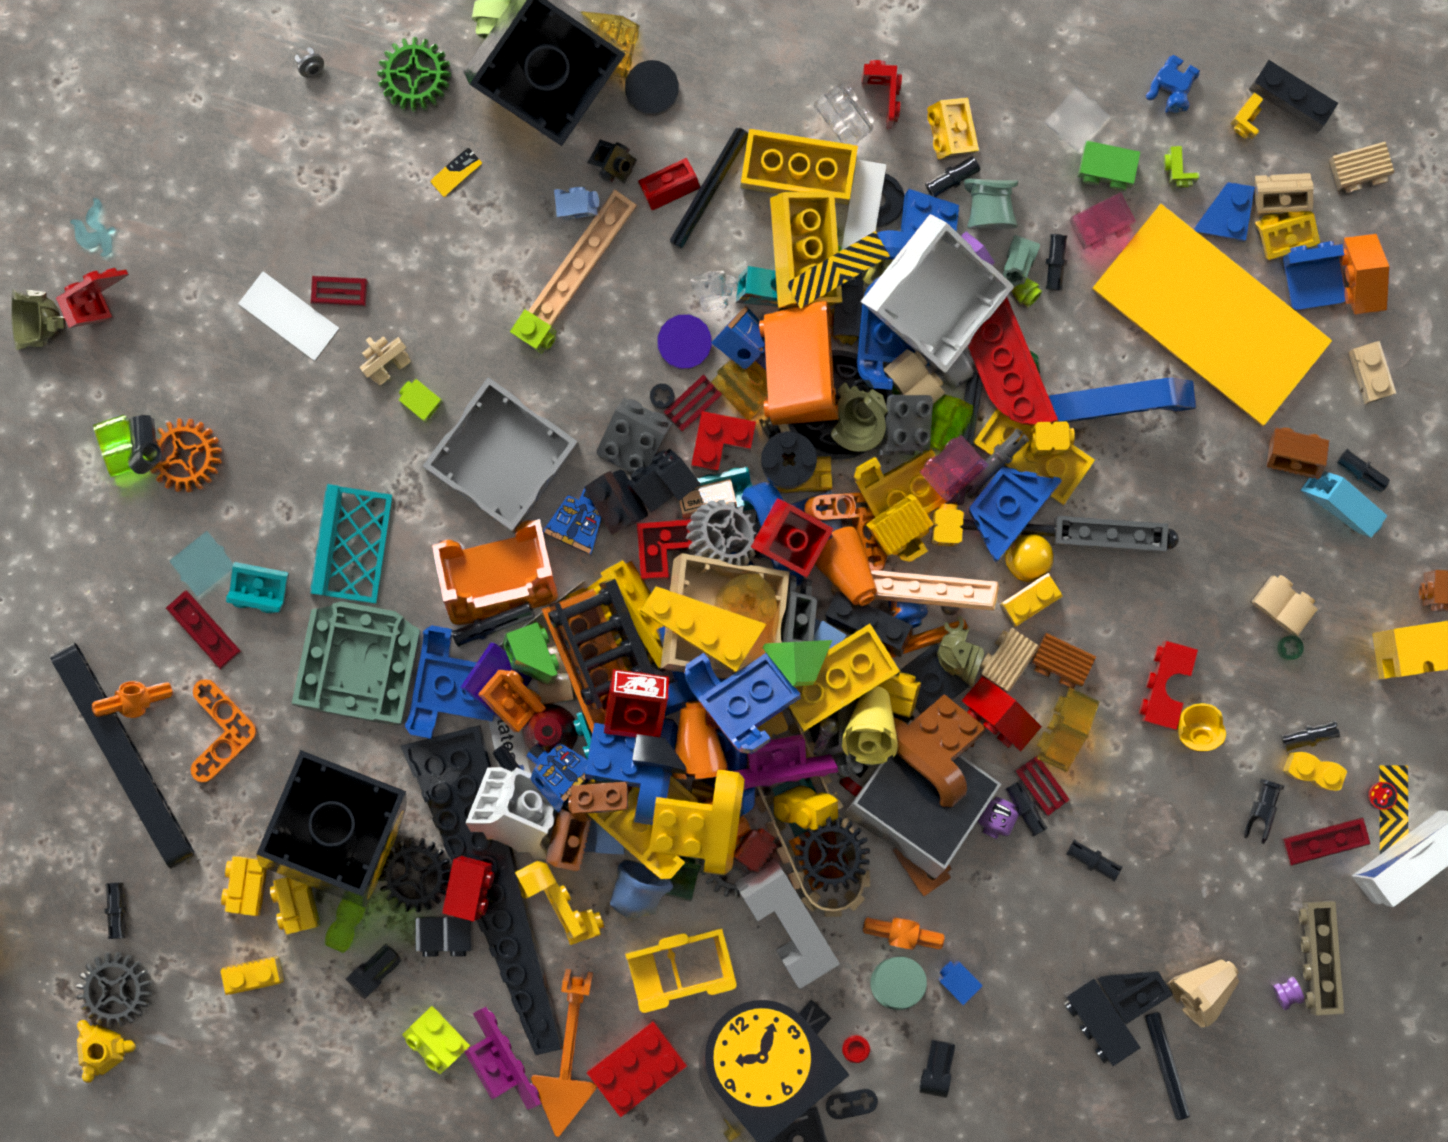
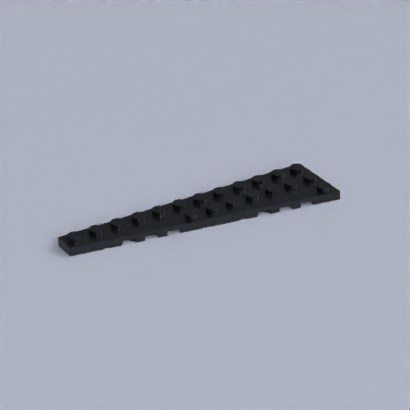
M481 725L435 736L432 739L428 738L401 745L403 754L414 778L416 777L422 791L421 795L424 802L428 804L433 816L434 825L442 836L444 848L452 863L453 859L464 856L493 864L491 872H494V880L491 888H487L485 898L488 899V908L485 915H482L476 921L490 946L489 951L500 969L499 974L503 983L507 985L511 1001L520 1016V1022L535 1056L563 1049V1041L523 887L515 874L518 868L513 848L502 842L487 839L483 832H471L466 825V820L487 768H492Z

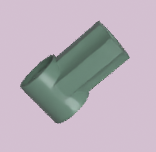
M1018 235L1013 237L1006 256L1008 260L1003 272V276L1014 287L1020 284L1024 285L1030 267L1033 266L1040 248L1039 243Z

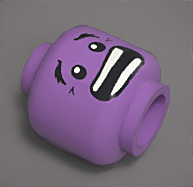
M997 796L994 800L991 799L978 819V823L984 827L982 833L998 839L999 835L1009 836L1018 819V812L1014 809L1016 805Z

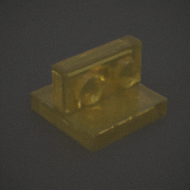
M732 359L717 371L718 375L711 383L746 420L753 419L764 408V401L768 400L767 371L756 361L747 369H743Z

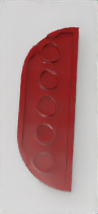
M1006 296L994 313L977 329L967 345L985 390L994 406L1010 420L1028 426H1034L1037 422H1050L1051 424L1059 422L1009 299Z

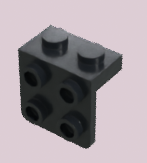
M621 469L613 473L611 471L604 473L584 487L611 535L648 516L645 506L628 485L629 479Z

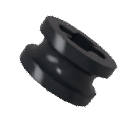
M664 383L655 385L650 391L651 403L658 409L668 408L674 401L673 389ZM661 389L662 392H669L670 396H667L669 400L666 403L654 399V396H657V393H655L657 390Z
M770 417L766 420L762 418L759 420L768 439L782 433L778 425L771 423Z

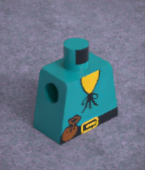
M748 266L738 276L736 303L778 307L775 270Z

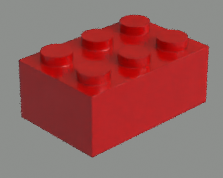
M653 1019L588 1069L587 1074L621 1118L687 1067V1062Z

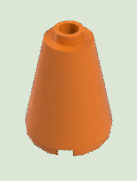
M852 526L833 531L831 533L833 538L826 542L814 565L854 605L860 604L865 606L875 599L874 595L877 592V588L860 534Z
M699 701L686 702V707L680 710L675 752L685 764L687 774L695 776V779L716 777L717 770L728 771V765L712 717ZM672 773V777L676 779H687L686 774Z

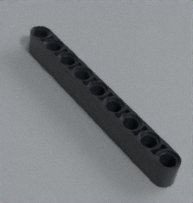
M73 642L50 655L55 669L166 865L172 869L195 856L192 845L118 714L115 712L100 717L94 715L92 710L93 702L108 697L79 646Z

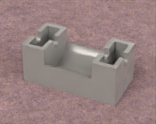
M775 858L735 882L757 921L775 911L792 940L776 951L799 989L840 965Z

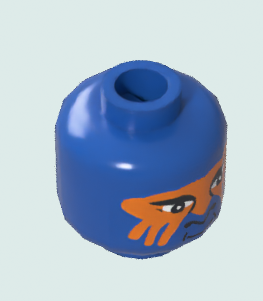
M898 601L888 602L892 616L911 624L913 628L922 625L921 620L928 614L926 604Z

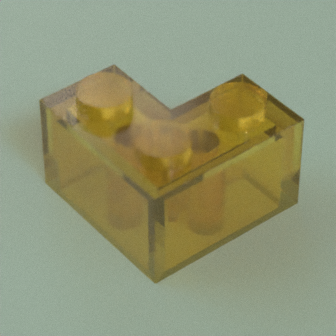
M1069 688L1065 697L1059 696L1053 708V711H1056L1057 714H1052L1047 725L1049 731L1048 733L1043 731L1036 746L1040 747L1037 759L1067 772L1088 737L1100 701L1072 688Z

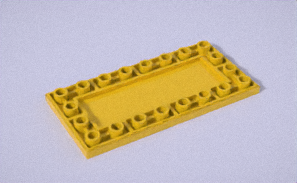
M1162 204L1156 208L1092 288L1095 293L1261 426L1267 423L1332 342L1329 337Z

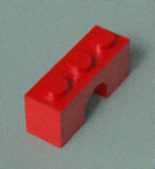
M1163 641L1162 646L1157 645L1153 661L1157 662L1154 672L1149 673L1146 688H1150L1147 699H1142L1139 708V714L1143 715L1142 722L1177 730L1184 703L1175 701L1168 696L1166 682L1174 674L1185 677L1192 675L1198 649L1169 641Z

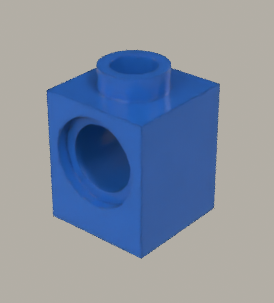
M958 960L954 964L951 961L948 962L939 972L942 976L938 980L962 1005L983 986Z

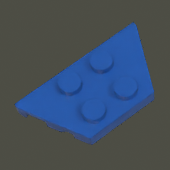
M1001 467L969 507L968 512L996 563H998L1061 484L1062 480L1060 478L1053 477L1052 479L1037 476V473L1018 472L1016 469Z

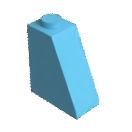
M1323 471L1320 479L1310 477L1301 488L1304 494L1354 531L1370 538L1381 529L1383 521L1387 517L1382 510L1344 477Z

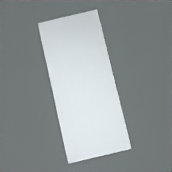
M264 271L238 303L314 361L339 329V327Z

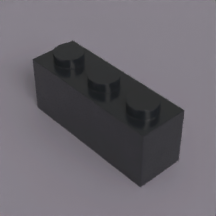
M1270 60L1265 63L1249 88L1317 132L1325 126L1339 104Z
M839 591L836 592L825 614L828 624L851 635L871 624L886 650L898 657H902L913 635V626L870 605H854Z
M1089 977L1064 994L1067 1001L1063 1004L1072 1017L1076 1015L1083 1023L1079 1028L1088 1041L1093 1038L1098 1046L1095 1052L1104 1064L1109 1062L1114 1067L1141 1048L1093 977Z

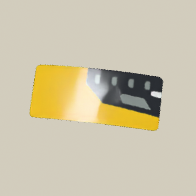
M467 148L433 177L430 182L445 197L462 180L478 168L482 162L470 148Z

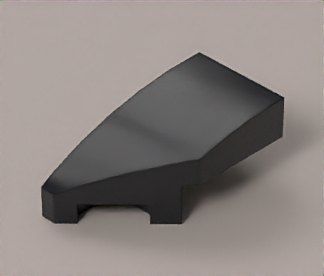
M637 735L633 754L634 765L662 767L663 772L687 774L685 764L665 738Z

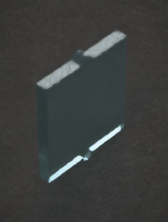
M208 531L169 560L181 575V581L186 582L197 596L231 571L233 562L224 552V547L219 546Z

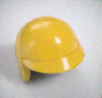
M1022 534L1018 536L1006 551L1005 561L1008 569L1017 579L1024 582H1032L1050 572L1054 563V554L1051 545L1045 538L1035 534Z
M1204 703L1187 707L1181 713L1178 723L1180 741L1188 749L1197 752L1210 751L1219 747L1226 738V730L1220 710L1213 705Z

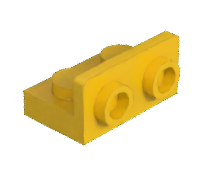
M968 98L940 100L927 108V119L931 125L933 135V148L936 151L938 160L949 156L972 154L979 151Z
M1312 211L1285 212L1279 215L1268 214L1262 217V220L1255 222L1256 229L1261 235L1265 257L1268 260L1290 253V248L1306 245L1309 248L1320 243L1316 220Z

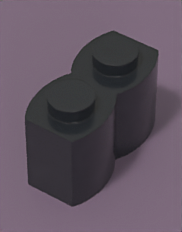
M416 917V951H422L423 957L439 956V951H450V956L462 957L467 956V951L473 950V921L458 917Z

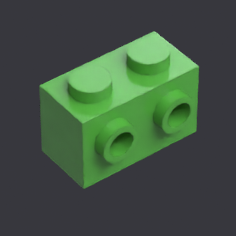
M1086 141L1083 146L1077 177L1083 178V182L1086 184L1099 185V182L1110 184L1111 189L1126 191V188H1131L1134 184L1140 152Z

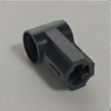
M151 415L133 416L129 419L132 453L128 457V464L131 470L137 474L147 473L162 459L161 448L156 442L155 421Z
M386 943L366 963L363 962L345 980L363 999H366L382 983L381 980L399 965L402 959Z
M931 1040L926 1068L923 1069L919 1093L947 1098L951 1083L950 1069L955 1044Z

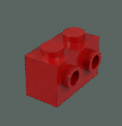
M464 856L453 859L442 913L470 921H476L482 915L484 916L488 908V899H485L487 888H491L494 880V872H491L493 864Z

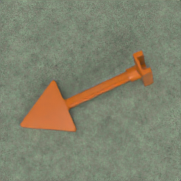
M566 969L561 992L567 993L569 1007L560 1076L556 1078L532 1075L531 1077L533 1085L539 1092V1099L556 1137L562 1134L597 1089L593 1082L571 1079L580 1003H583L584 995L589 996L593 972H588L586 979L576 976L571 978L572 969Z

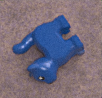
M1175 55L1169 56L1164 66L1157 72L1151 83L1150 91L1146 94V99L1151 101L1157 97L1160 88L1171 92L1172 94L1167 99L1165 113L1169 111L1173 113L1186 112L1189 109L1190 103L1187 95L1192 88L1193 81L1200 75V70L1192 65H1189L1184 73L1177 70L1178 66L1184 61Z

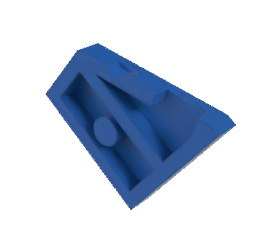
M1227 182L1194 227V230L1201 235L1245 242L1255 187Z

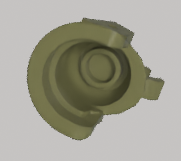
M12 289L11 323L16 350L25 349L29 345L30 347H43L48 344V339L56 333L58 328H66V320L60 316L56 304L47 298V292L26 290L25 295Z
M843 383L837 389L841 397L838 401L840 420L832 429L831 436L839 445L848 450L857 452L870 450L881 442L886 430L885 416L888 410L883 395L873 389L869 393L859 391L857 386L849 389L848 384Z
M958 616L956 618L959 621V626L956 629L950 628L948 622L944 623L945 629L949 633L941 641L938 658L939 663L946 672L962 678L972 688L984 656V650L977 645L965 642L970 626L967 629H963L964 620L961 616Z

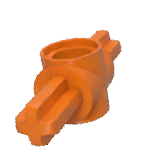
M128 681L120 685L119 690L115 691V696L93 702L92 710L96 717L119 711L121 715L127 718H137L145 714L146 709L150 707V703L170 698L173 695L170 683L166 682L146 688L140 682Z
M867 917L863 924L864 934L887 938L888 945L910 950L915 949L916 945L940 950L945 939L943 933L920 929L919 922L894 917L891 922Z

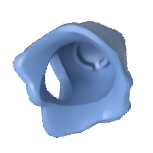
M623 860L618 865L617 879L610 905L626 918L636 919L641 916L656 914L661 897L673 889V884L670 879H660L651 870L646 869L644 864Z

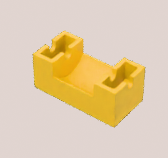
M1448 621L1372 633L1379 679L1448 670Z
M868 624L828 650L813 685L794 686L800 693L801 699L788 708L802 731L809 729L900 672L871 624Z

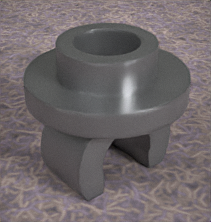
M311 47L307 48L309 55L301 59L298 54L295 56L299 73L307 78L318 75L324 67L323 58L316 54Z

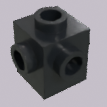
M600 139L587 163L599 171L598 176L609 183H613L615 180L625 184L627 178L632 173L637 159L629 154L630 149L619 142L613 144Z

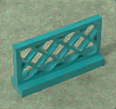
M332 484L326 485L310 594L376 604L392 494L340 487ZM342 493L353 494L360 505L347 513L341 505ZM360 496H366L370 498L363 502ZM373 498L385 499L384 511L377 517H374L365 504ZM363 507L372 520L359 529L350 515ZM340 510L345 515L341 519H339ZM383 516V521H382V526H381L380 523H379L377 520H378L380 517ZM347 518L356 532L343 540L337 532V526ZM374 522L381 531L380 539L370 544L361 531ZM359 534L368 547L355 556L346 542ZM337 537L341 543L334 547L335 539ZM379 543L378 554H377V552L375 551V549H374L373 547H374L376 544ZM343 545L352 559L339 568L333 560V553ZM371 550L377 558L376 566L366 571L357 558ZM355 561L364 574L350 583L342 569ZM333 564V566L336 568V571L330 574L331 566ZM375 570L373 581L369 574ZM339 572L348 586L340 592L328 591L329 579ZM367 577L373 586L371 597L359 595L353 586ZM348 589H351L354 594H347L344 592Z

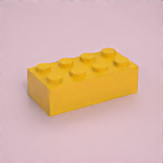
M749 129L740 188L774 194L782 192H834L835 203L848 205L858 146Z
M782 192L770 198L778 308L799 306L786 285L787 282L838 253L834 192ZM841 285L811 303L828 301L829 306L841 303Z

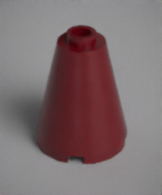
M544 705L546 708L544 712H535L523 727V738L529 750L536 744L548 753L557 744H563L572 750L578 738L573 722L575 720L574 716L567 709L559 705ZM545 726H551L553 729V733L549 737L543 735V728Z

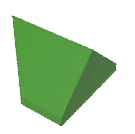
M832 640L765 643L762 648L792 686L813 685L816 681Z

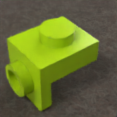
M1171 146L1167 154L1163 156L1164 171H1168L1169 184L1176 183L1178 188L1192 187L1193 183L1200 179L1199 173H1183L1182 146Z
M524 309L510 330L511 334L541 354L545 349L549 350L556 340L555 334L557 331L526 309Z

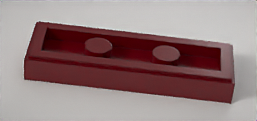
M185 590L166 607L169 613L220 670L242 652L188 590Z
M1364 817L1282 839L1289 866L1371 844Z

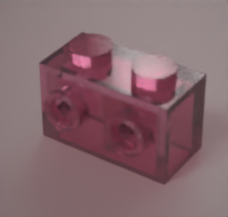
M1121 192L1072 216L1069 220L1084 250L1089 247L1092 250H1096L1107 244V238L1113 235L1120 238L1132 231L1130 227L1136 222Z
M960 435L958 438L950 440L946 444L945 450L938 456L930 458L920 473L936 492L948 502L989 464L969 441Z

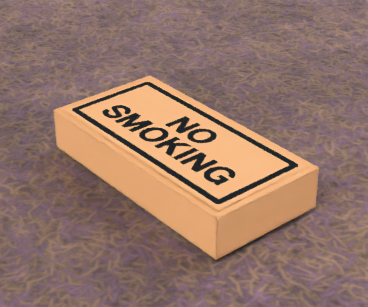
M731 479L698 486L682 498L679 503L683 519L690 518L701 505H705L713 500L717 502L724 499L726 504L734 501L735 507H737Z

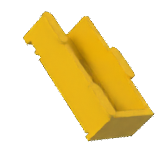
M722 927L692 936H687L684 933L661 939L658 945L625 953L638 999L639 1010L643 1013L665 1008L669 1005V1000L707 991L710 995H715L733 990L737 985ZM713 937L723 977L682 988L674 959L676 955L672 948ZM668 949L667 957L671 960L678 989L663 993L653 953Z

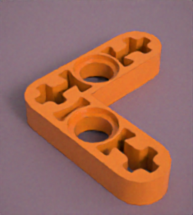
M861 492L819 495L809 498L805 504V513L819 521L852 519L853 527L860 534L867 560L868 557H873L874 563L868 561L871 571H878L883 568L885 563L884 552L873 536L868 540L863 534L864 526L875 519L868 504L867 508H856V503H867ZM840 499L846 504L844 514L840 513L837 508V503ZM816 505H828V510L816 511ZM872 544L873 548H866V545Z
M203 679L194 685L193 696L225 730L191 765V775L195 780L209 782L256 738L257 727L214 681ZM202 685L205 687L211 685L210 693L215 698H218L219 694L223 697L215 702L212 709L208 706L213 703L211 699L206 696L200 697L202 693L200 687ZM225 703L229 704L233 711L231 717L226 720L221 719L217 713L219 706ZM238 714L242 718L237 720V722L244 727L250 726L248 730L250 736L248 738L245 736L239 738L240 730L235 725H232L231 729L227 726V724L235 721ZM225 742L230 745L232 751L228 758L222 759L217 755L216 749L219 744ZM211 753L213 759L221 763V765L217 768L216 764H212L208 768L209 776H199L198 772L200 769L198 765L200 763L202 765L209 763L211 759L207 755Z

